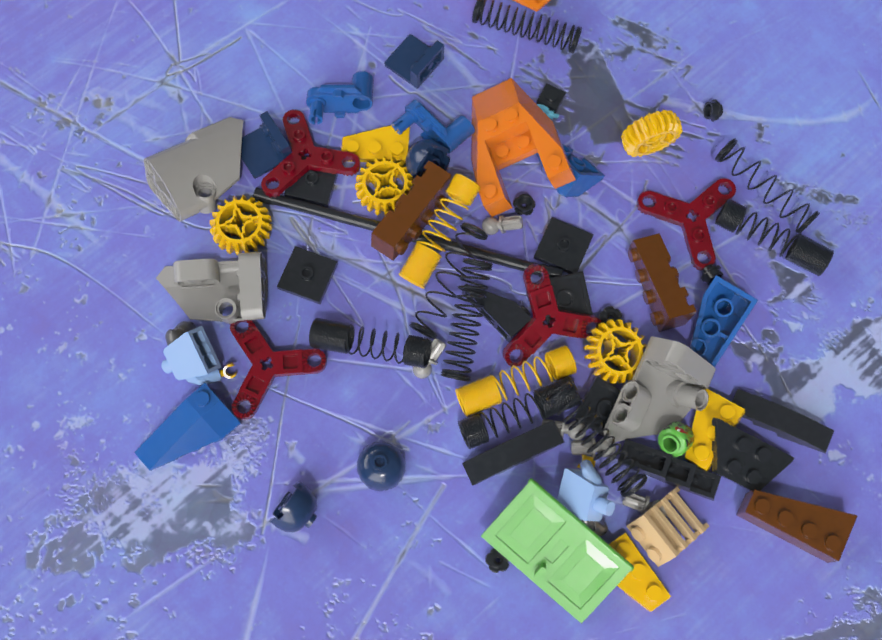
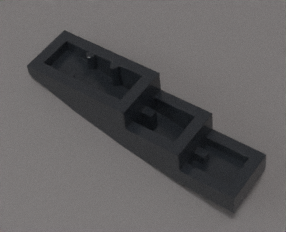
M737 389L732 402L745 409L742 418L753 421V425L777 433L778 437L826 454L834 434L833 429L789 408Z
M552 420L487 450L462 464L473 486L519 464H523L565 443L555 421Z
M625 439L621 451L628 452L627 458L634 460L633 466H639L640 473L714 501L721 480L720 475L699 469L697 465L674 458L672 454ZM625 453L620 454L618 462L624 459ZM626 461L622 465L629 467L632 461Z

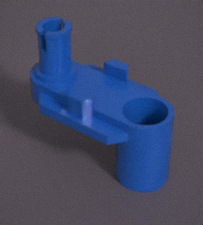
M360 71L352 76V85H320L319 87L309 89L306 98V104L310 108L309 122L315 124L316 117H318L317 124H321L323 122V112L334 113L336 118H344L346 113H358L359 111L370 109L373 103V76L368 72Z
M413 100L405 106V113L391 123L393 129L399 135L413 123L417 124L424 131L420 134L422 139L435 140L446 147L450 153L475 132L471 122L463 115H460L445 127L417 100Z

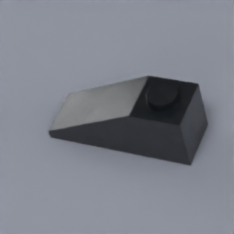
M464 288L487 297L485 299L465 298L485 306L484 308L476 309L508 342L532 319L530 312L523 305L519 306L512 300L481 289ZM462 291V295L478 296L472 293Z

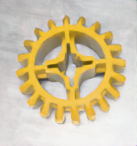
M672 110L649 113L647 116L641 117L639 120L634 121L633 124L628 125L627 129L622 132L623 147L628 155L632 157H641L659 150L662 151L663 148L669 147L671 143H674L683 132L681 121Z
M384 156L380 162L375 157L374 164L367 162V169H360L361 175L356 176V182L358 183L355 184V190L358 191L356 196L357 199H361V205L363 207L367 206V211L369 212L375 209V214L378 216L381 211H384V215L389 210L395 211L394 208L399 197L403 193L405 195L409 193L412 187L411 182L414 179H412L411 173H408L407 166L404 167L402 160L396 164L394 157L387 161V158ZM397 177L404 184L402 191L396 185ZM369 183H372L373 187L376 188L374 195H371L367 190Z
M233 195V201L229 202L225 199L224 206L217 204L219 212H212L214 219L210 220L212 227L210 233L214 236V242L219 243L218 246L221 250L226 249L230 255L235 251L238 256L242 251L250 253L249 250L252 248L255 252H258V244L265 246L263 239H270L268 232L272 231V225L270 224L272 218L268 215L269 211L266 207H263L261 201L256 202L252 196L247 200L244 195L238 200ZM242 212H249V213L254 214L255 216H254V217H252V215H247V216H246V215H243ZM240 219H241V221H242V223H243V225H244V226H242V232H241L240 227H239V225L241 224V223H240ZM226 235H237L240 237V239H232L227 237Z
M611 319L607 320L606 324L604 322L599 323L598 328L591 330L593 336H587L586 338L591 344L584 346V349L588 350L589 354L585 355L584 358L591 359V363L587 367H595L593 375L598 376L601 374V379L604 381L609 379L611 384L617 381L625 383L626 379L628 381L632 380L644 353L643 349L647 346V344L641 343L645 336H637L639 328L631 329L630 322L623 324L621 319L615 322ZM613 333L621 335L626 342L622 343L617 337H614ZM603 343L604 351L601 354V345ZM622 347L618 350V353H616L617 355L610 356L614 353V350H616L615 348ZM612 361L615 366H618L620 371L610 368L605 362Z

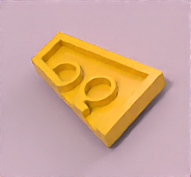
M390 125L342 137L341 151L356 154L360 162L374 163L375 157L380 162L385 156L387 161L394 157L396 164L401 160L405 164L409 151L410 127L401 135Z
M703 389L708 393V404L705 409L701 411L696 410L692 425L694 442L692 447L686 451L685 459L702 470L708 471L712 466L714 458L712 441H715V426H712V419L718 418L736 427L744 415L745 409L709 389Z
M623 533L609 544L634 566V569L617 585L625 594L649 612L671 597L626 533Z

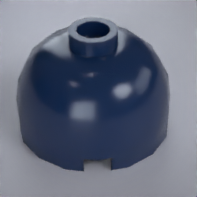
M423 139L410 147L406 156L405 166H407L408 173H411L412 179L417 175L422 177L425 173L424 166L428 161L446 171L450 163V158L447 156L449 150L435 140Z
M374 442L366 446L360 453L357 461V472L361 481L372 490L383 491L392 489L403 479L405 459L395 445L387 442Z
M300 481L295 483L294 487L296 490L293 494L289 491L272 514L275 517L269 520L271 524L284 532H297L304 526L309 528L317 518V515L314 514L317 507V499L314 493Z

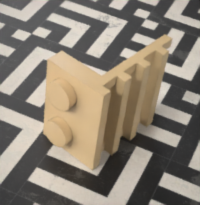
M678 486L648 511L626 526L633 538L640 543L647 552L648 557L658 567L677 557L682 550L686 549L691 542L695 541L709 527L707 522L703 525L677 494L680 491ZM668 500L672 502V504L676 507V509L692 527V529L695 531L694 533L685 523V521L681 518V516L677 513V511L673 508V506L669 503ZM661 506L665 509L666 515L684 536L685 541L659 509Z

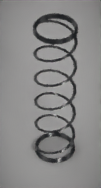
M736 138L728 142L717 154L715 160L717 162L725 161L742 150L732 168V176H738L758 164L748 182L747 189H756L774 178L764 196V204L772 203L791 191L780 211L779 217L786 218L808 205L796 227V233L800 234L818 217L820 212L816 211L801 226L800 224L810 208V203H806L782 217V212L789 202L794 189H789L773 200L765 202L768 193L777 179V175H773L759 185L749 188L754 175L761 165V161H757L745 170L734 174L735 166L744 153L745 147L724 158L737 144Z
M461 223L460 227L464 232L455 235L459 246L468 254L460 252H448L445 254L447 262L461 275L446 271L435 273L437 281L452 295L438 291H428L425 293L430 304L443 315L429 311H417L415 316L422 325L415 322H410L411 324H409L412 329L429 338L435 339L437 334L419 319L417 313L447 317L428 298L427 294L436 293L456 298V294L449 290L438 279L437 275L444 273L458 277L466 276L448 260L447 255L458 254L477 259L457 239L458 235L464 234L471 235L480 240H487V233L472 224Z

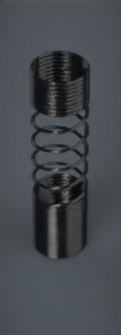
M730 198L725 202L715 221V225L717 224V226L719 225V227L721 226V228L723 227V229L725 228V230L727 229L731 233L738 227L736 235H738L749 219L755 214L747 241L761 223L766 220L763 233L757 244L758 246L777 225L775 236L768 251L772 250L779 238L788 230V236L779 257L783 255L794 240L786 254V260L817 276L822 275L834 255V250L812 241V239L810 240V238L808 239V237L802 234L795 235L788 243L791 233L790 228L785 229L777 237L780 227L779 223L772 225L765 234L768 226V217L763 218L754 228L758 216L757 212H753L743 223L747 207L730 200Z
M316 318L310 328L309 344L312 348L343 354L349 353L350 355L359 351L362 357H366L370 352L374 360L378 359L382 354L386 362L390 361L394 356L398 364L403 362L404 365L421 367L423 369L427 367L431 356L432 341L430 338L409 335L405 342L403 359L398 362L396 349L399 343V332L395 336L394 351L391 357L386 359L384 348L388 336L387 330L383 334L382 349L379 355L374 357L372 346L376 335L375 328L372 329L370 348L365 355H362L360 350L364 335L363 326L360 327L358 346L353 353L350 352L355 333L352 324Z
M568 376L549 385L547 384L543 388L534 390V397L526 393L524 397L525 406L521 400L514 398V411L507 403L503 402L501 408L503 417L496 408L491 407V422L483 412L465 417V419L458 421V426L466 446L471 450L473 447L475 448L489 442V436L481 414L489 423L496 438H498L492 409L496 411L507 432L510 434L505 418L504 404L509 408L521 429L515 400L522 405L530 423L533 424L527 405V395L536 404L542 419H546L556 415L559 410L568 405L576 393L565 397L553 408H550V405L545 402L547 397L566 382H571L572 384L569 392L578 391L576 385ZM581 401L570 405L566 410L580 405Z

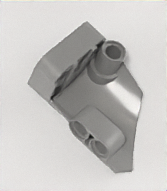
M231 117L189 134L186 140L180 144L144 158L145 174L150 189L179 222L199 212L203 214L214 212L217 208L216 200L240 180L243 120Z
M262 252L239 253V260L218 262L215 259L176 261L173 263V266H165L156 278L191 320L220 321L232 324L237 321L265 319L268 278L267 263ZM228 306H232L233 312L228 316H223V310Z
M650 337L632 380L627 382L621 389L605 425V428L609 429L608 436H614V443L625 439L658 435L669 423L681 422L691 409L698 411L705 409L709 396L707 391L703 389H708L716 368L680 342ZM613 438L606 439L605 441L610 443L613 441Z

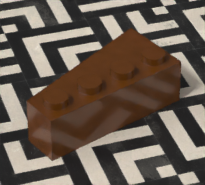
M428 161L424 166L425 173L422 177L417 175L411 182L412 187L407 195L403 193L399 197L394 208L395 211L389 210L371 233V247L393 261L399 254L403 255L406 252L409 243L413 239L417 240L423 228L429 225L428 220H435L434 210H445L440 203V199H448L449 195L445 190H447L450 184L451 174L431 161ZM442 201L443 204L447 207L449 201Z
M660 233L633 240L628 249V257L631 262H634L636 279L638 283L642 284L644 289L643 299L650 306L652 324L657 326L659 332L686 325L697 311L694 304L688 305L686 297L689 294L686 288H680L678 284L679 273L676 267H670L669 265L671 256Z
M758 490L745 494L736 514L827 563L840 560L858 516Z

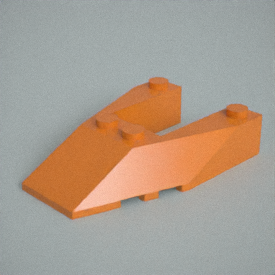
M512 78L472 96V125L475 132L471 135V161L476 183L480 186L479 195L481 201L492 217L513 208L499 170L536 153L539 154L547 177L554 189L576 180L553 121Z

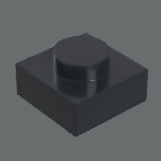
M546 83L536 104L545 105L556 114L565 98L566 92Z

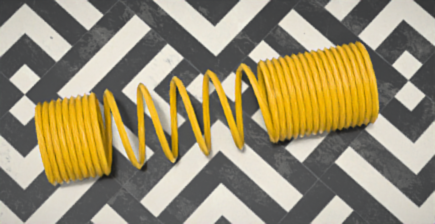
M455 174L447 190H445L453 200L440 199V203L448 211L442 209L434 210L435 215L443 222L428 220L429 225L437 233L429 230L422 231L424 237L432 244L417 241L414 249H412L413 251H411L407 261H405V265H403L400 273H398L399 276L422 289L425 288L439 260H441L440 258H442L439 253L423 244L445 252V249L432 241L424 232L451 241L450 238L437 230L430 222H436L457 231L455 227L442 219L436 211H441L463 220V218L446 207L442 201H449L469 210L467 206L473 204L472 202H474L480 190V186L461 174Z
M563 345L546 352L545 363L540 357L535 356L533 361L534 368L529 362L524 361L522 363L523 373L517 366L513 365L511 367V377L506 371L501 370L499 375L500 383L490 374L487 377L480 378V380L478 379V381L476 380L465 386H460L458 389L456 388V396L464 415L468 417L497 404L499 405V403L501 404L502 398L498 386L505 400L508 401L503 386L502 372L506 374L517 396H519L513 376V368L518 370L530 392L531 389L525 375V363L530 366L539 386L542 387L536 369V358L546 368L551 382L554 381L553 377L556 380H560L576 373L577 367L570 349Z

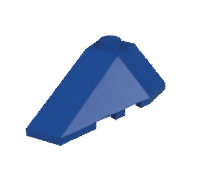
M563 145L576 180L557 188V192L566 198L579 197L603 180L605 175L586 158L580 160L572 154L574 150L571 147ZM536 153L537 157L539 158V160H540V162H541V164H542V161H541V159H540L539 154Z
M716 275L703 295L690 349L715 367L758 300Z
M204 383L188 396L134 453L148 470L152 471L177 460L183 455L196 452L206 445L223 440L241 423L210 387Z

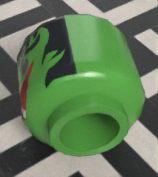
M675 421L669 423L658 436L660 449L663 452L672 454L673 457L682 456L692 447L694 442L692 429L683 422Z

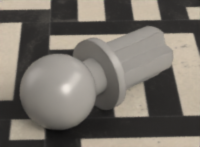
M501 215L499 220L494 217H488L482 223V230L488 235L496 234L499 229L504 234L508 230L523 228V219L520 215L511 217Z
M437 338L432 341L431 356L426 368L413 366V373L416 377L424 379L431 374V364H438L437 359L446 348V344Z
M543 419L542 425L552 420ZM555 421L562 437H564V434H568L571 439L580 440L586 434L584 432L578 438H574L580 430L585 428L582 422L569 431L568 428L576 421H572L570 424Z
M595 438L581 446L583 440L571 441V453L573 455L584 454L594 457L596 453L606 450L612 442L603 441L595 450L587 453V450L595 444ZM616 446L611 447L602 457L607 458L613 455L616 451Z
M634 493L628 497H623L622 504L640 511V514H644L660 500L649 502L650 496L643 497ZM661 506L659 509L666 517V511L663 508V506Z

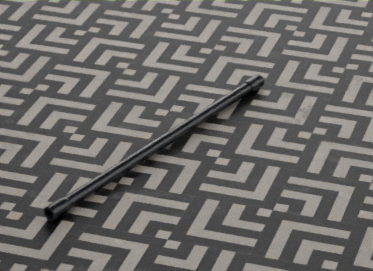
M256 187L253 194L255 201L285 207L373 231L380 223L377 220L283 195L271 198L264 194L262 188ZM421 233L417 240L413 239L411 241L415 243L417 241H424L432 244L428 239L424 237L423 233ZM426 234L445 251L468 254L456 241H448L441 237ZM460 243L475 255L478 260L523 272L529 265L538 264ZM540 264L548 271L549 278L562 276L563 269ZM541 271L532 272L534 275L542 276Z

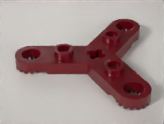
M290 110L284 114L282 120L292 153L262 179L261 186L266 196L271 198L279 197L280 194H283L288 187H291L309 170L331 174L338 173L347 176L356 175L360 169V159L351 152L314 146L304 114L299 110ZM293 117L294 119L297 117L300 120L297 124L289 123V120L293 119ZM305 154H309V157H307L306 160H302V157L305 156ZM348 160H352L355 163L350 168H346L343 165ZM272 181L279 183V186L275 189L267 188Z
M719 179L690 204L653 191H645L639 195L636 206L644 215H651L656 219L681 226L691 258V264L697 270L702 271L706 266L714 264L716 260L706 220L722 208L729 198L730 200L736 193V186L729 179ZM723 185L724 187L726 186V188H728L729 194H721L718 190V187ZM651 198L654 206L646 207L643 204V200ZM689 213H691L692 216H696L694 222H692L691 218H687ZM704 253V255H707L709 263L703 264L699 262L697 255Z
M531 264L525 269L523 279L533 318L507 344L503 350V358L511 367L513 365L520 367L552 334L586 339L587 336H593L592 333L586 332V325L595 322L596 328H598V324L602 322L594 315L558 309L548 271L540 264ZM541 271V279L537 282H532L530 279L532 272ZM547 315L553 318L550 320L549 325H547L545 322H542L546 320L545 316ZM519 349L521 351L520 357L516 360H511L509 358L510 352Z
M252 320L237 321L230 324L231 333L252 363V367L232 403L233 413L241 420L251 419L256 414L275 377L317 374L322 372L327 366V358L323 351L319 349L273 352ZM241 322H246L249 326L248 330L244 333L236 331L237 325ZM314 355L321 357V363L316 367L308 364L309 358ZM270 359L273 367L263 370L262 362H267ZM243 401H248L251 403V409L247 413H240L238 411L239 404Z

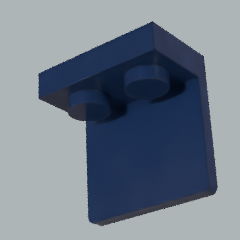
M409 34L384 62V65L418 89L444 60V44L437 40L432 46H428L412 34Z
M268 111L259 115L262 122L259 125L260 128L242 137L241 159L254 179L274 169L292 153L290 145Z

